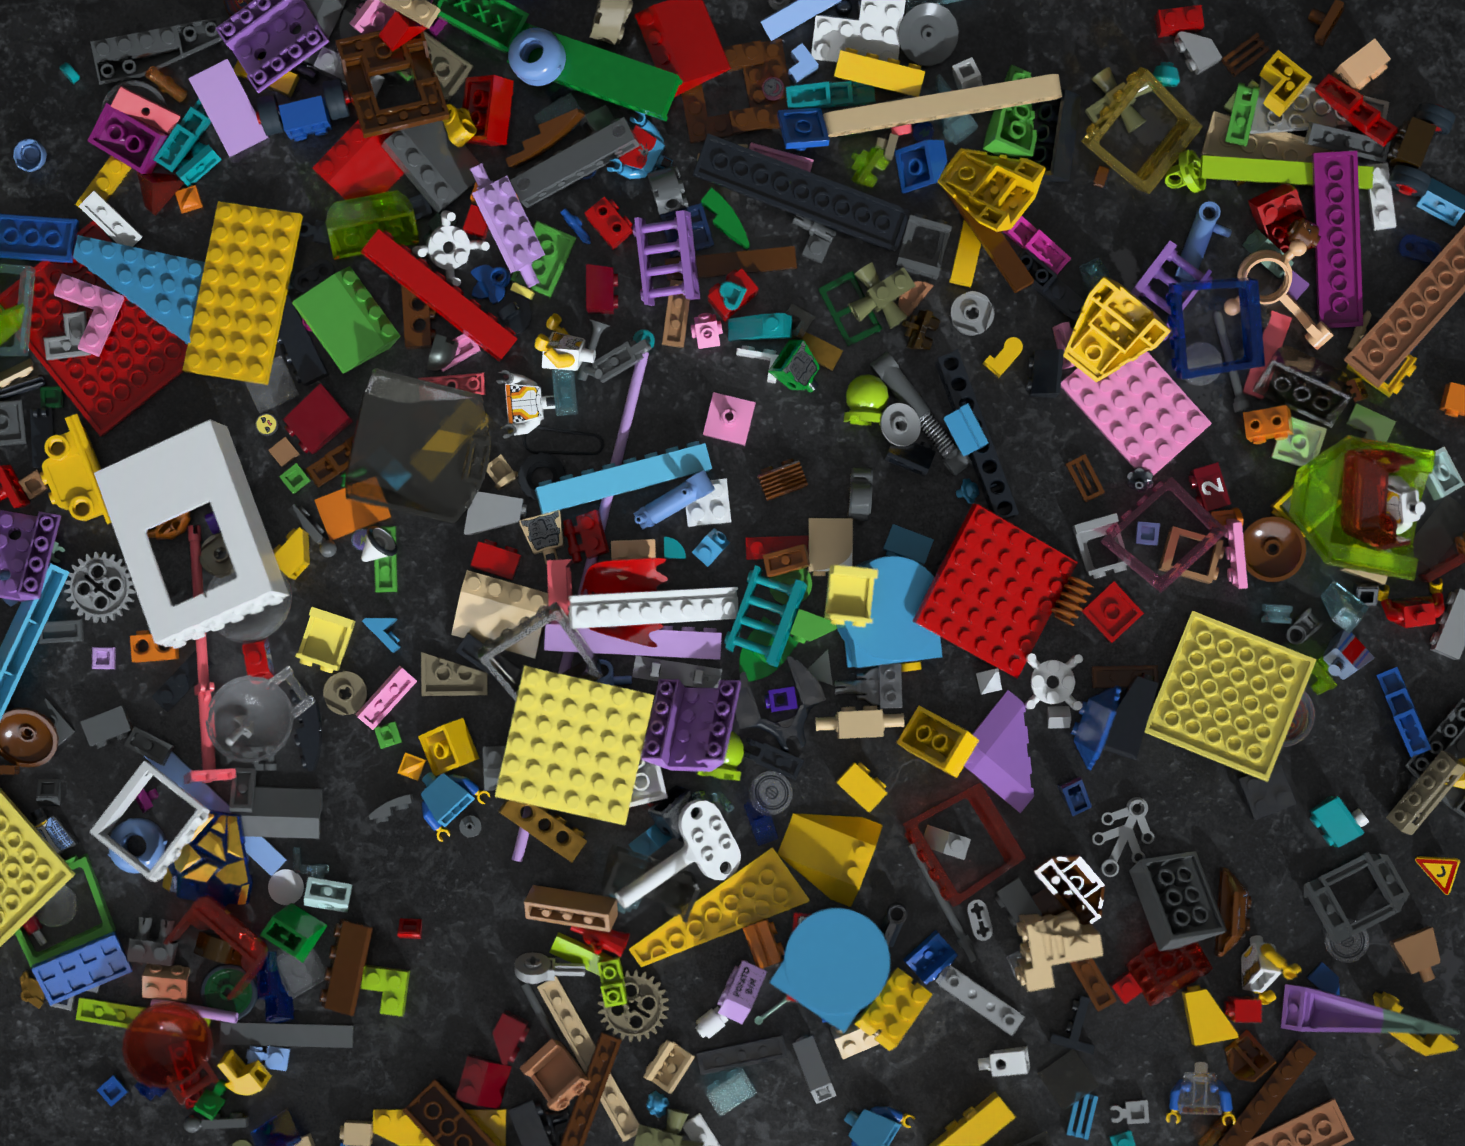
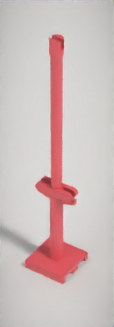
M193 525L187 526L188 542H190L193 598L204 594L202 565L199 560V555L201 556L200 525L195 527L196 534H193ZM205 633L204 637L196 640L198 684L194 687V694L198 695L203 770L190 771L185 774L184 784L191 782L211 783L221 780L228 782L236 778V768L216 770L211 692L214 691V682H209L207 638Z

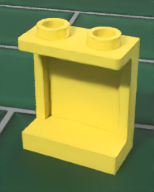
M830 565L825 619H831V624L844 625V621L853 622L852 626L866 627V623H872L873 619L870 616L874 579H877L878 570Z
M311 607L310 618L299 651L295 657L300 658L299 663L312 667L313 663L321 665L320 670L333 673V670L339 671L356 621Z

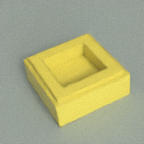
M513 283L510 289L530 300L535 295L533 290L518 283Z

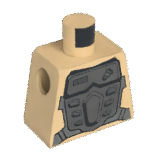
M560 510L520 520L519 523L533 553L543 552L546 564L547 560H558L555 549L564 547Z

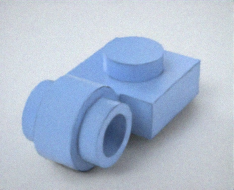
M250 1045V1049H247L246 1053L247 1063L265 1060V1068L287 1071L291 1048L268 1046L266 1053L263 1051L262 1046Z

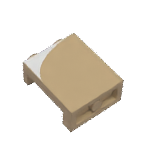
M809 518L810 567H808V572H813V576H826L830 565L853 567V519Z

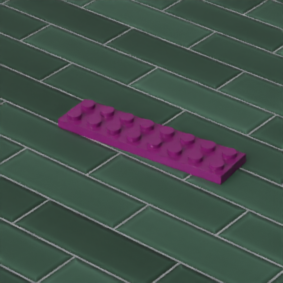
M1357 151L1312 153L1314 224L1319 226L1318 235L1321 236L1320 241L1315 246L1318 323L1322 321L1328 328L1363 326Z

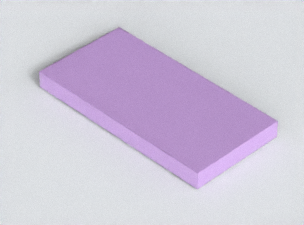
M228 59L188 78L229 157L269 138L264 133L262 124L259 125L256 112Z

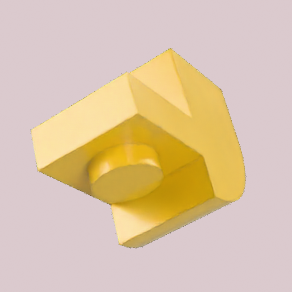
M233 1049L227 1051L217 1065L228 1078L225 1086L240 1095H252L263 1090L271 1078V1074L259 1060L245 1065Z

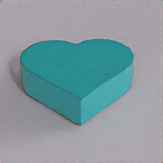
M730 281L722 283L719 289L721 296L724 298V305L729 310H735L740 306L747 291L746 288Z

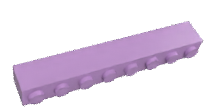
M550 620V624H545L544 651L720 660L722 633H717L716 628H704L703 632H695V627H682V631H673V626H663L660 630L649 633L650 639L657 644V647H648L597 633L589 628H570V625H563V620Z

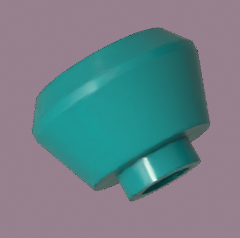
M1161 62L1160 66H1156L1150 78L1153 84L1159 86L1175 87L1180 83L1178 69L1170 62Z

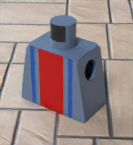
M1347 627L1331 638L1323 655V660L1329 665V673L1333 676H1339L1343 680L1375 658Z

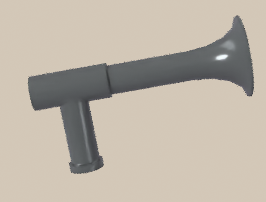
M589 319L592 322L593 331L587 349L596 350L601 333L605 328L611 326ZM582 362L577 378L586 381L588 375L599 379L602 376V370L591 367L592 363Z

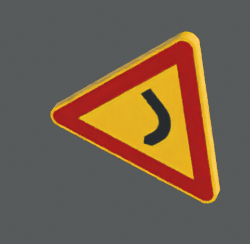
M1417 856L1415 861L1445 895H1449L1460 860L1457 858Z

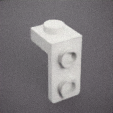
M742 346V349L737 348L736 355L769 360L770 367L779 356L776 355L774 350L764 349L763 352H758L751 346ZM768 373L767 382L776 383V378Z

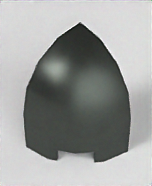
M436 334L429 355L427 370L437 371L448 366L455 357L459 343Z

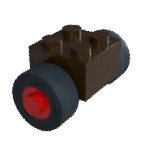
M1420 103L1417 106L1414 117H1411L1407 122L1404 121L1402 126L1399 125L1398 133L1394 136V138H1397L1394 146L1391 145L1387 158H1389L1388 166L1393 167L1388 181L1391 187L1405 195L1425 196L1431 182V177L1418 170V168L1423 163L1433 134L1446 135L1450 133L1455 121L1454 113L1438 104Z

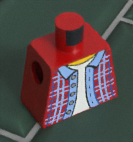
M268 637L245 641L242 644L249 678L253 682L275 678Z

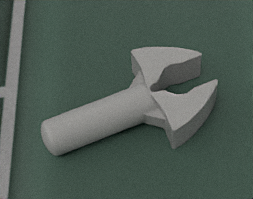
M247 715L235 717L230 722L235 729L225 739L226 744L229 746L233 745L242 734L249 739L254 732V721L249 726H243V721Z

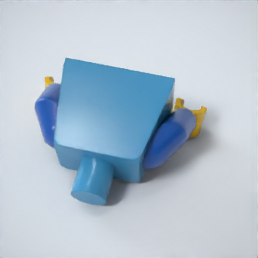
M430 772L422 779V782L427 786L421 793L423 798V818L433 831H437V839L441 842L444 840L440 836V832L444 831L450 837V830L446 826L475 799L472 795H476L478 802L481 804H485L480 800L482 793H486L490 797L487 791H480L479 786L464 776L455 774L446 776L443 773L436 778Z
M873 1107L870 1111L864 1109L861 1115L851 1110L846 1115L844 1121L853 1127L848 1135L852 1139V1146H889L901 1124L907 1128L912 1127L905 1123L906 1118H915L911 1114H903L890 1107Z

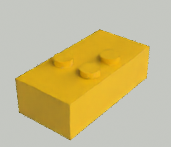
M994 1091L975 1108L970 1106L962 1113L964 1117L958 1122L956 1120L950 1122L945 1127L947 1131L928 1146H981L1012 1121L1015 1116Z

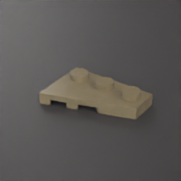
M421 652V696L488 695V673Z

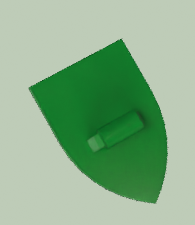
M764 616L760 620L761 622L776 626ZM754 629L747 640L768 647L769 645L772 646L774 637H772V634ZM790 635L778 668L799 643L792 640L793 638ZM742 648L739 670L740 674L745 671L748 681L765 678L778 668L769 665L766 662L767 658H765V655Z

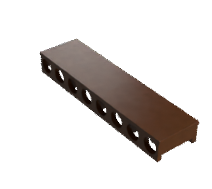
M437 1079L402 1110L434 1146H498Z

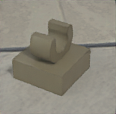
M890 133L889 140L877 139L875 149L885 151L884 159L892 160L899 135Z

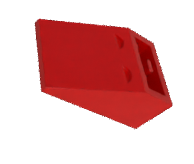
M1282 184L1248 200L1260 232L1284 254L1289 250L1290 242L1286 232L1290 224L1295 219L1306 218L1297 189L1290 184Z

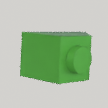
M799 609L790 635H793L792 640L805 644L806 641L811 642L838 628L836 624H831V620Z

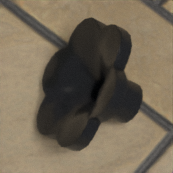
M1137 467L1127 475L1129 480L1128 486L1131 489H1136L1142 493L1146 489L1153 487V474L1151 471H1145L1143 467Z

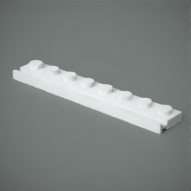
M738 587L569 596L570 628L736 619L739 611Z

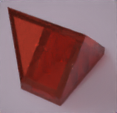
M137 172L145 208L155 216L184 184L174 174H141Z

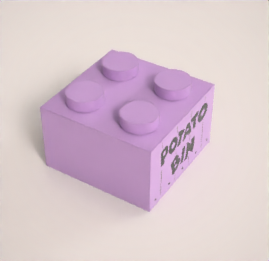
M742 961L739 967L735 966L718 1001V1005L721 1006L718 1013L742 1024L752 1008L767 971L745 961Z

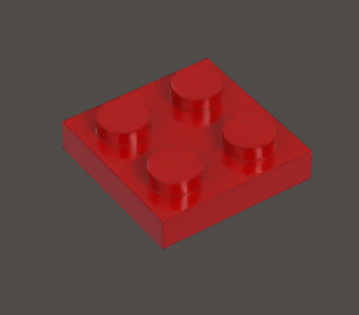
M1114 581L1081 611L1110 643H1113L1144 614Z

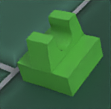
M396 721L374 728L381 749L402 743Z

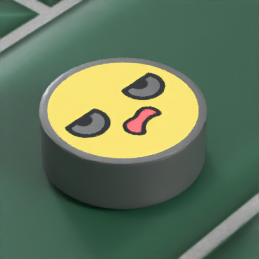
M262 414L256 420V429L262 435H273L278 429V421L271 414Z

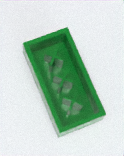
M433 0L432 2L433 5L441 10L437 16L438 18L504 53H508L510 44L521 32L529 15L504 0Z

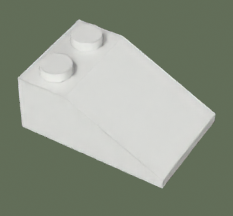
M641 757L629 807L668 798L661 767L646 762Z

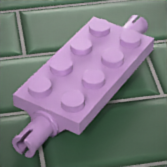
M483 163L474 166L470 171L479 187L472 194L510 272L520 271L527 288L540 283L533 270L532 262L544 256L545 253L508 177L505 176L493 182V180L490 181Z

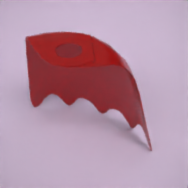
M646 558L595 563L587 569L580 595L584 594L585 589H587V595H591L592 591L595 594L657 591V586L667 581L668 578L657 572L655 568L659 564L664 563L666 559ZM617 576H624L628 578L625 580H621ZM657 623L589 627V629L643 646L657 647V644L650 639L649 633L663 628V625Z

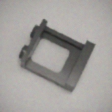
M915 213L914 216L910 215L895 268L901 269L904 267L907 272L937 280L952 226H949L947 221L940 219L935 221L927 220V216ZM917 226L933 229L940 233L933 259L916 256L909 252Z

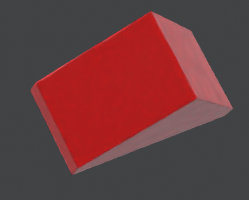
M396 11L379 33V37L393 52L427 28Z

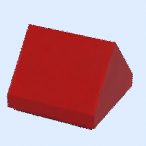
M400 918L398 937L421 939L422 919Z

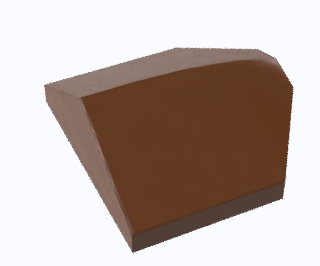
M1248 1030L1243 1032L1225 1048L1229 1070L1238 1080L1255 1082L1277 1063Z

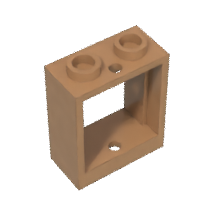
M1172 526L1168 532L1158 570L1210 584L1213 580L1217 579L1219 568L1216 566L1218 559H1222L1225 552V547L1222 546L1223 540ZM1179 535L1215 545L1207 575L1171 566Z

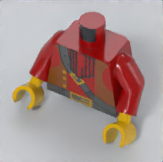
M1439 578V584H1433L1432 579L1429 580V591L1432 595L1391 600L1388 599L1390 591L1388 585L1384 586V591L1380 589L1378 591L1377 600L1381 601L1386 618L1404 628L1436 624L1435 618L1440 617L1445 610L1442 594L1443 581L1441 578Z

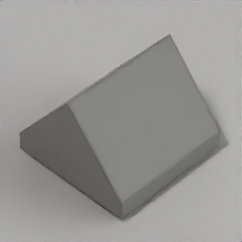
M1047 707L1048 728H1070V707Z

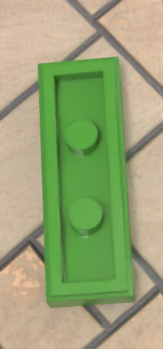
M396 526L380 527L387 531L396 542ZM397 553L394 556L375 559V592H398Z

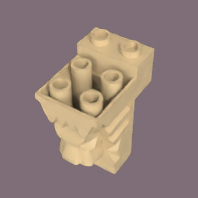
M1070 910L1058 915L1049 914L1042 917L1039 914L1019 915L1020 922L1016 923L1018 935L1023 940V944H1020L1021 955L1025 958L1017 959L1018 967H1015L1016 979L1020 981L1021 986L1024 985L1028 992L1054 987L1051 965L1103 956L1099 932L1092 924L1080 925L1079 920Z

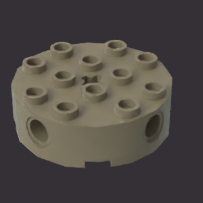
M599 0L589 37L613 45L615 43L619 44L625 30L624 23L631 12L633 1Z

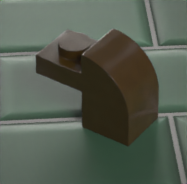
M199 931L193 953L216 962L244 966L249 944Z

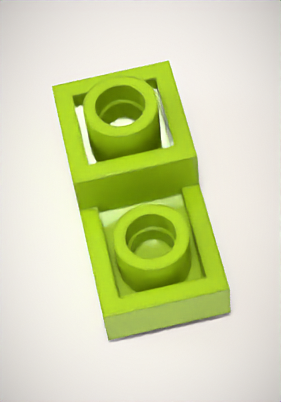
M620 957L598 960L597 966L602 983L601 991L605 1008L627 1004Z

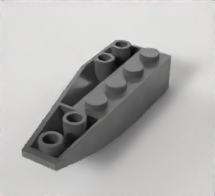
M220 17L90 41L99 85L143 77L222 41L221 36L215 29L221 24Z

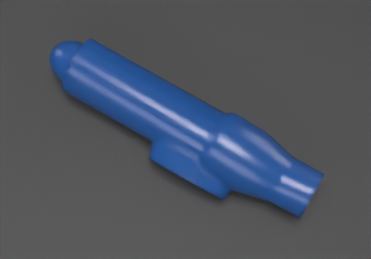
M566 208L560 213L566 223L574 230L583 243L590 244V236L582 228V222L579 218L569 213Z

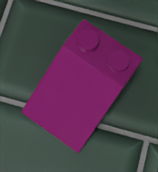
M106 103L87 141L139 173L150 174L157 164L153 159L169 135L111 107L110 103Z

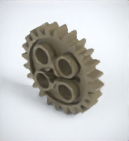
M626 970L624 977L625 987L632 984L637 989V993L634 996L626 994L627 1000L632 1003L636 1000L638 1002L637 1007L650 1014L649 1018L645 1017L637 1009L629 1010L630 1005L628 1003L623 1004L624 1012L622 1014H615L612 1011V1007L605 1008L604 1001H598V1005L603 1006V1009L599 1010L598 1014H605L601 1022L608 1021L609 1024L606 1030L613 1028L612 1036L619 1032L621 1033L620 1039L622 1040L627 1035L629 1036V1042H632L633 1036H636L640 1042L641 1035L643 1034L647 1039L650 1038L649 1031L657 1034L656 1025L663 1027L660 1018L667 1019V1015L662 1012L669 1010V1007L663 1005V1003L669 1001V998L662 997L666 989H658L661 982L659 981L654 984V975L647 979L646 971H644L642 976H638V970H635L634 975H630V972ZM646 997L653 998L655 1006L651 1009L645 1008L643 1006V999ZM638 1015L642 1018L643 1023L639 1027H634L630 1023V1018Z

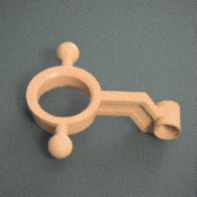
M1299 240L1292 241L1289 245V250L1284 255L1273 250H1260L1250 254L1243 260L1237 273V282L1242 293L1236 298L1228 299L1224 303V311L1228 315H1237L1241 310V305L1247 299L1260 304H1272L1280 300L1308 331L1304 336L1316 350L1334 336L1332 331L1322 321L1316 325L1305 310L1287 293L1292 282V269L1289 261L1294 256H1301L1306 252L1307 246L1304 242ZM1263 261H1273L1284 270L1283 284L1276 292L1270 295H1257L1247 287L1249 271L1254 265Z

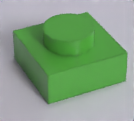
M297 463L279 476L293 494L311 481Z

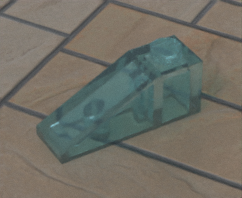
M938 74L935 78L937 93L952 91L941 74ZM970 114L941 119L945 138L949 142L953 141L955 145L978 128L977 123Z

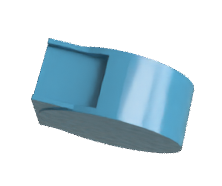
M896 556L874 558L855 566L858 568L878 570L877 579H874L870 616L873 622L866 623V627L852 626L853 622L844 621V625L836 624L837 630L845 643L847 667L859 668L942 657L940 636L912 621L934 580L933 575L921 564L908 558Z
M841 908L819 911L802 921L794 930L787 943L784 961L770 983L845 1033L858 1011L871 1003L879 995L886 983L890 968L888 946L878 927L860 913Z

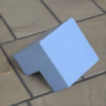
M803 43L791 51V58L796 65L789 69L788 76L797 86L818 71V63Z

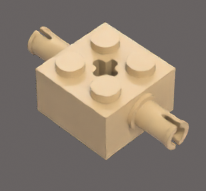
M864 706L863 711H855V707H842L841 712H836L835 717H815L816 731L836 730L838 739L883 737V730L887 727H904V713L884 714L882 710H877V706Z

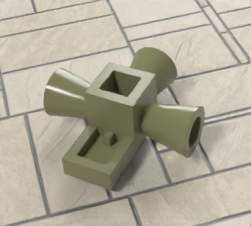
M1110 67L1102 70L1092 78L1106 93L1104 98L1085 110L1097 129L1119 114L1128 133L1146 122V119L1132 107L1136 97L1152 91L1149 81L1142 73H1139L1127 86L1124 82L1117 85Z
M873 262L855 273L869 288L865 294L866 297L848 304L852 314L859 322L873 309L877 313L883 310L890 329L908 318L894 303L898 297L916 286L904 267L881 282Z
M668 1108L666 1129L663 1128L661 1130L639 1124L634 1146H704L705 1142L684 1140L685 1134L680 1133L689 1113Z

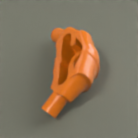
M190 511L157 525L156 529L147 530L148 538L173 540L180 534H183L191 520Z

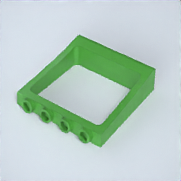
M75 854L64 861L72 870L78 867L83 868L102 923L40 952L35 951L26 931L21 926L15 932V935L31 969L32 965L116 931L88 854L77 857Z

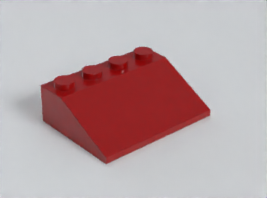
M667 0L634 14L655 66L679 75L683 81L682 85H679L675 97L731 69L703 0Z
M358 120L316 163L313 170L363 217L404 173L382 147L383 142L396 131L364 138Z

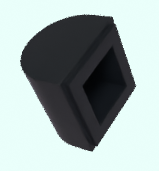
M1354 583V605L1377 606L1378 583Z

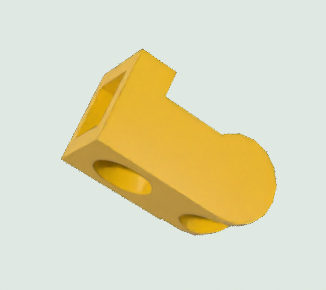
M1016 337L1008 338L1003 344L1002 351L995 359L989 355L983 362V365L997 377H1000L1023 349L1021 340Z

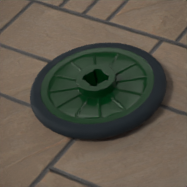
M230 963L221 964L211 969L205 975L200 987V998L204 1007L238 1012V1020L246 1016L253 1009L258 995L257 984L253 975L246 968ZM227 987L233 990L230 997L224 993Z

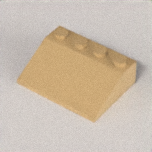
M467 570L459 596L451 635L465 638L470 633L486 645L536 659L549 614L548 593Z

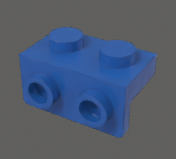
M935 930L903 960L924 984H928L936 979L945 967L951 965L958 954Z

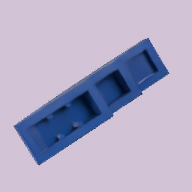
M1398 666L1378 674L1377 678L1410 757L1431 750L1429 740Z

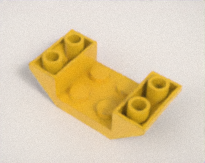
M1375 992L1373 994L1375 1006L1398 1013L1402 1011L1403 1008L1398 1005L1399 1000L1386 992L1382 994ZM1389 1033L1412 1050L1425 1056L1454 1051L1458 1048L1453 1043L1455 1039L1449 1034L1427 1033L1423 1039L1416 1033Z

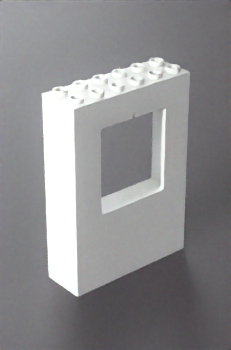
M208 420L94 473L155 644L164 645V647H182L186 645L185 641L200 639L210 630H220L225 627L224 624L230 621L232 623L244 619V615L250 612L251 614L264 610V606L279 604L283 601L282 598L289 596L227 426ZM210 502L237 578L207 591V597L205 594H201L173 607L146 532L150 528Z

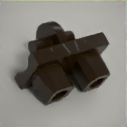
M919 310L918 315H912L910 321L902 322V326L907 328L905 336L909 337L906 347L930 350L933 339L925 336L927 329L936 331L940 324V320L932 316L933 312Z

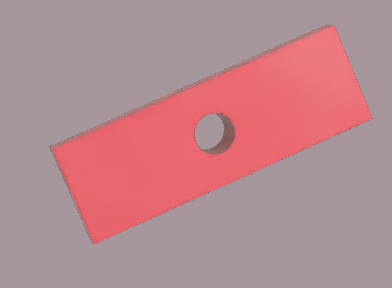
M121 85L111 103V107L170 135L181 117L180 114ZM144 107L149 108V111L143 112L142 109Z
M484 373L418 378L420 400L486 395ZM450 383L456 384L453 390L448 389Z

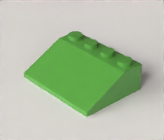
M350 266L333 274L292 302L343 374L390 349L401 337Z

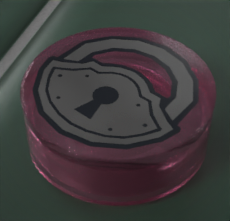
M776 77L766 79L762 85L763 95L769 100L779 99L784 93L783 82Z

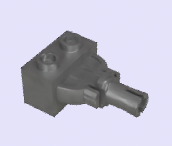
M901 664L878 665V667L868 670L865 674H857V678H865V680H835V687H846L835 689V695L865 693V696H857V700H866L870 704L879 706V709L902 708Z

